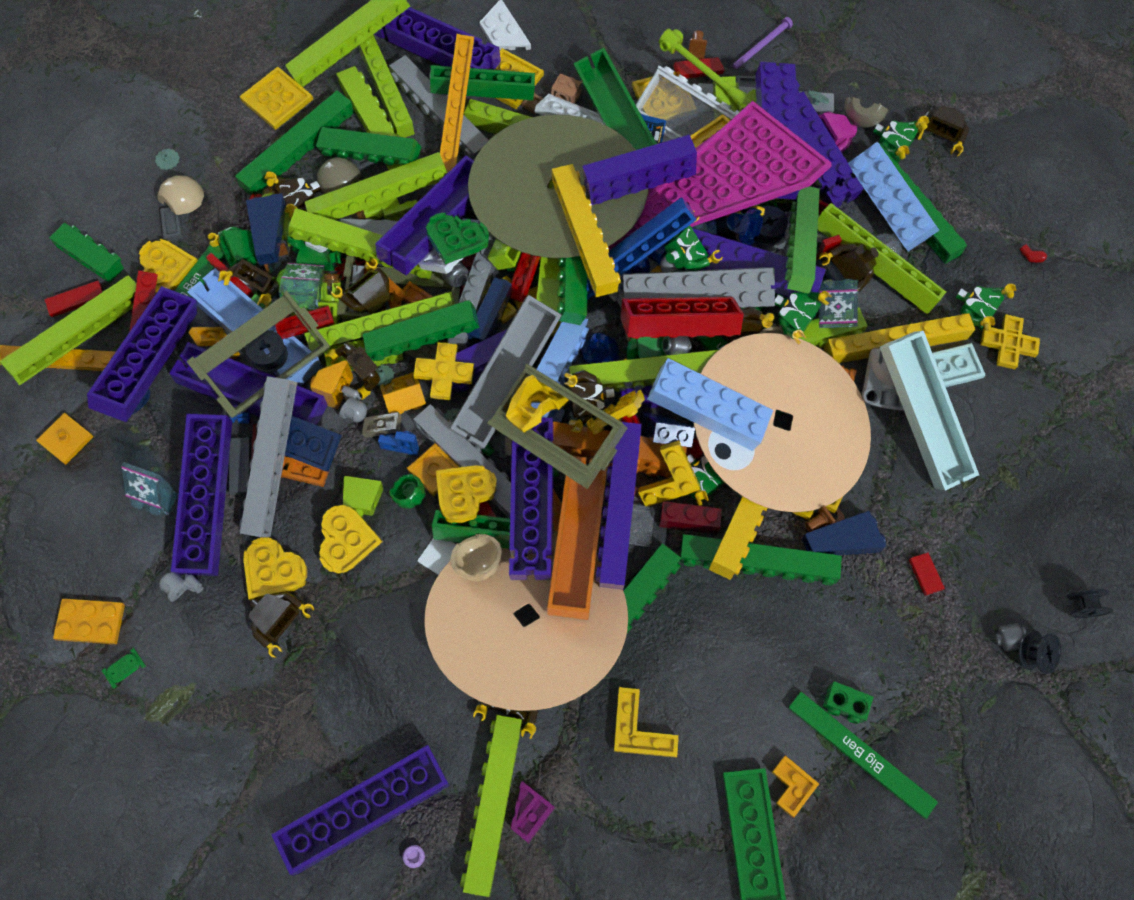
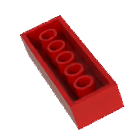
M734 297L622 299L620 319L627 337L634 339L664 336L676 338L678 336L714 337L715 335H725L730 337L741 335L744 314Z

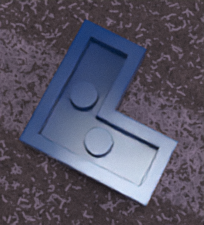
M396 431L395 436L391 434L379 436L378 443L380 449L418 456L419 446L416 435L412 432Z

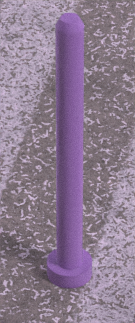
M789 17L782 19V24L733 64V68L738 69L783 30L790 29L793 26L792 20Z

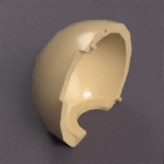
M178 175L166 179L161 184L157 197L158 201L162 204L165 202L173 213L181 215L190 213L202 205L204 191L197 181L188 176Z
M476 534V536L467 538L460 544L457 543L451 553V565L458 575L467 580L484 581L492 577L500 567L502 550L500 543L494 537L486 534Z

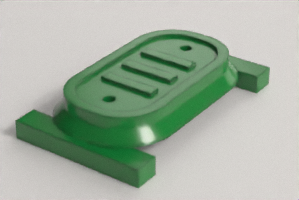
M135 648L130 650L132 653L126 654L110 665L108 669L104 668L101 670L113 689L117 687L116 683L135 672L139 666L142 669L146 667Z

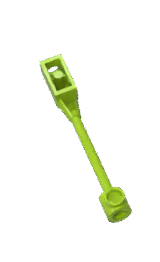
M667 29L662 34L658 42L661 50H668L671 54L678 51L727 91L728 95L738 106L739 112L752 101L756 103V90L752 89L749 93H746L731 86L681 45L683 42L681 31Z

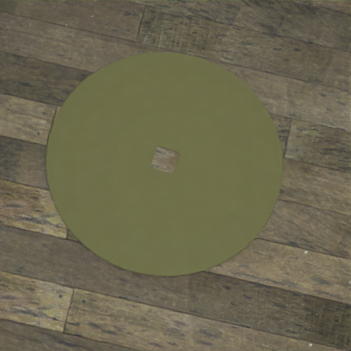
M544 115L525 119L497 133L482 147L476 156L468 181L470 203L478 220L487 227L488 232L507 246L523 253L546 258L577 257L580 254L555 190L547 188L552 178V169L573 164L575 171H579L581 185H584L582 166L632 152L636 149L621 134L591 119L572 115ZM648 189L641 190L635 194L624 195L618 199L607 200L601 204L591 205V211L597 217V227H600L603 233L602 240L608 246L623 237L638 221L646 204Z

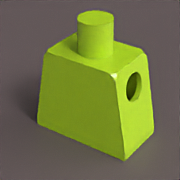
M344 476L343 505L352 507L362 518L363 515L372 516L383 492L382 482Z

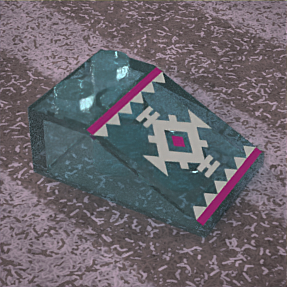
M287 263L281 277L279 298L283 296V292L287 291L300 308L318 309L325 265Z
M858 280L822 281L820 293L827 291L832 297L825 298L829 302L828 305L819 302L821 303L819 309V328L858 327Z
M123 462L122 473L125 496L131 501L130 505L138 509L145 507L149 509L150 513L158 516L160 513L168 515L178 494L160 475Z

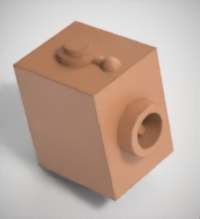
M560 74L551 88V95L575 104L582 91V82Z

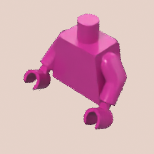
M829 111L819 115L841 153L844 152L851 145L852 138L857 132V126L850 124L845 115L834 114Z

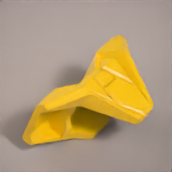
M531 375L524 379L512 397L506 418L524 433L541 423L542 416L550 410H559L568 399L539 382L535 376ZM533 402H541L537 408L531 406Z

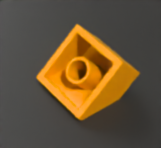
M344 360L318 370L316 376H313L311 379L310 387L312 391L324 396L329 407L339 409L344 398L342 389L345 385L349 387L354 378L348 362Z
M414 372L394 378L387 385H380L389 414L399 412L401 415L406 410H416L426 404L418 379H414Z

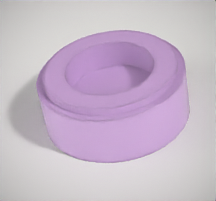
M417 845L407 847L403 853V861L410 868L420 867L425 860L424 850Z

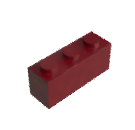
M663 501L659 527L717 534L720 529L722 509Z

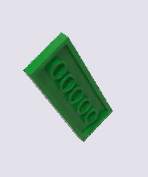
M766 768L724 772L723 780L740 899L786 900Z

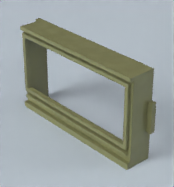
M352 256L346 257L344 277H347L345 290L352 285L350 282H352L353 265H356L355 258ZM380 267L396 285L406 286L410 281L418 287L452 290L455 304L459 303L460 287L450 286L439 272L433 271L431 278L427 279L420 278L411 273L406 276L394 268ZM339 299L337 315L342 317L343 322L370 315L369 313L348 312L349 307Z
M287 291L283 292L281 298L195 359L192 357L186 361L201 381L205 379L218 395L217 401L231 418H236L263 398L264 389L261 388L234 408L207 375V373L292 312L295 313L320 346L276 378L289 379L330 347L316 329L319 326L305 307L301 309Z
M527 363L492 419H489L487 422L488 425L586 489L590 487L601 469L605 471L618 451L615 449L616 445L628 429L619 420ZM531 375L535 376L541 383L613 427L588 466L533 430L529 429L523 433L507 420L506 413L511 399L525 378Z

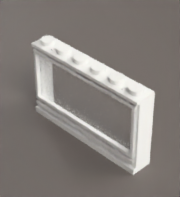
M658 66L656 73L636 103L640 114L666 120L662 142L686 135L691 136L722 114L729 120H732L739 113L738 110L736 112L730 110L731 106L722 101L720 104L717 102L716 97L708 92L706 95L701 92L702 88L698 85L688 84V80L682 75L675 76L673 74L674 71L667 66L664 68Z

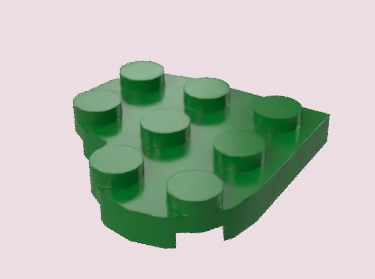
M439 213L432 216L426 226L428 239L445 265L488 247L489 232L482 222L478 224L471 222V219L461 220L456 215L453 217L446 215V213Z

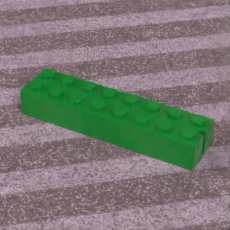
M605 48L590 54L595 67L593 69L587 56L573 63L577 75L604 125L621 134L636 150L657 144Z

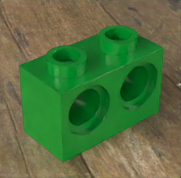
M834 681L828 687L822 708L827 709V713L831 715H842L847 717V721L859 724L867 720L874 697ZM834 695L840 697L841 705L834 703ZM854 703L861 707V713L854 711Z

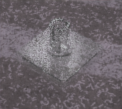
M633 504L629 544L650 547L655 515L654 507Z

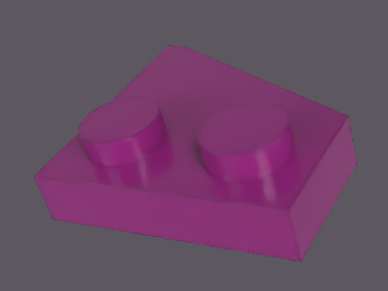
M522 781L519 787L520 792L518 801H516L511 829L529 843L555 807Z

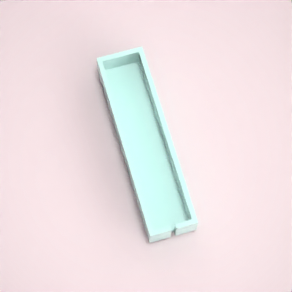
M924 331L912 332L880 346L934 488L947 490L960 484V481L965 482L978 476V470Z

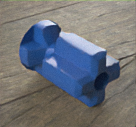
M242 412L236 418L230 417L232 423L237 420L238 423L248 424L250 423L251 415L249 412Z

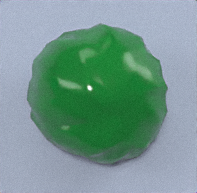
M409 474L403 475L395 481L389 493L393 502L400 508L412 509L422 503L425 497V488L420 478Z

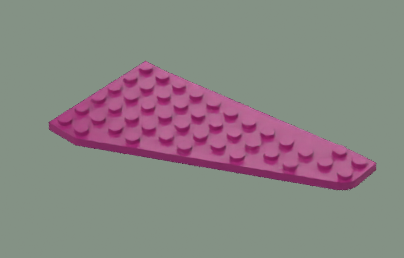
M752 101L723 128L695 148L697 151L696 175L675 180L672 183L658 185L655 188H648L646 204L638 221L623 237L609 245L608 249L611 250L681 197L695 211V217L699 216L698 221L690 224L693 227L809 187L831 167V162Z

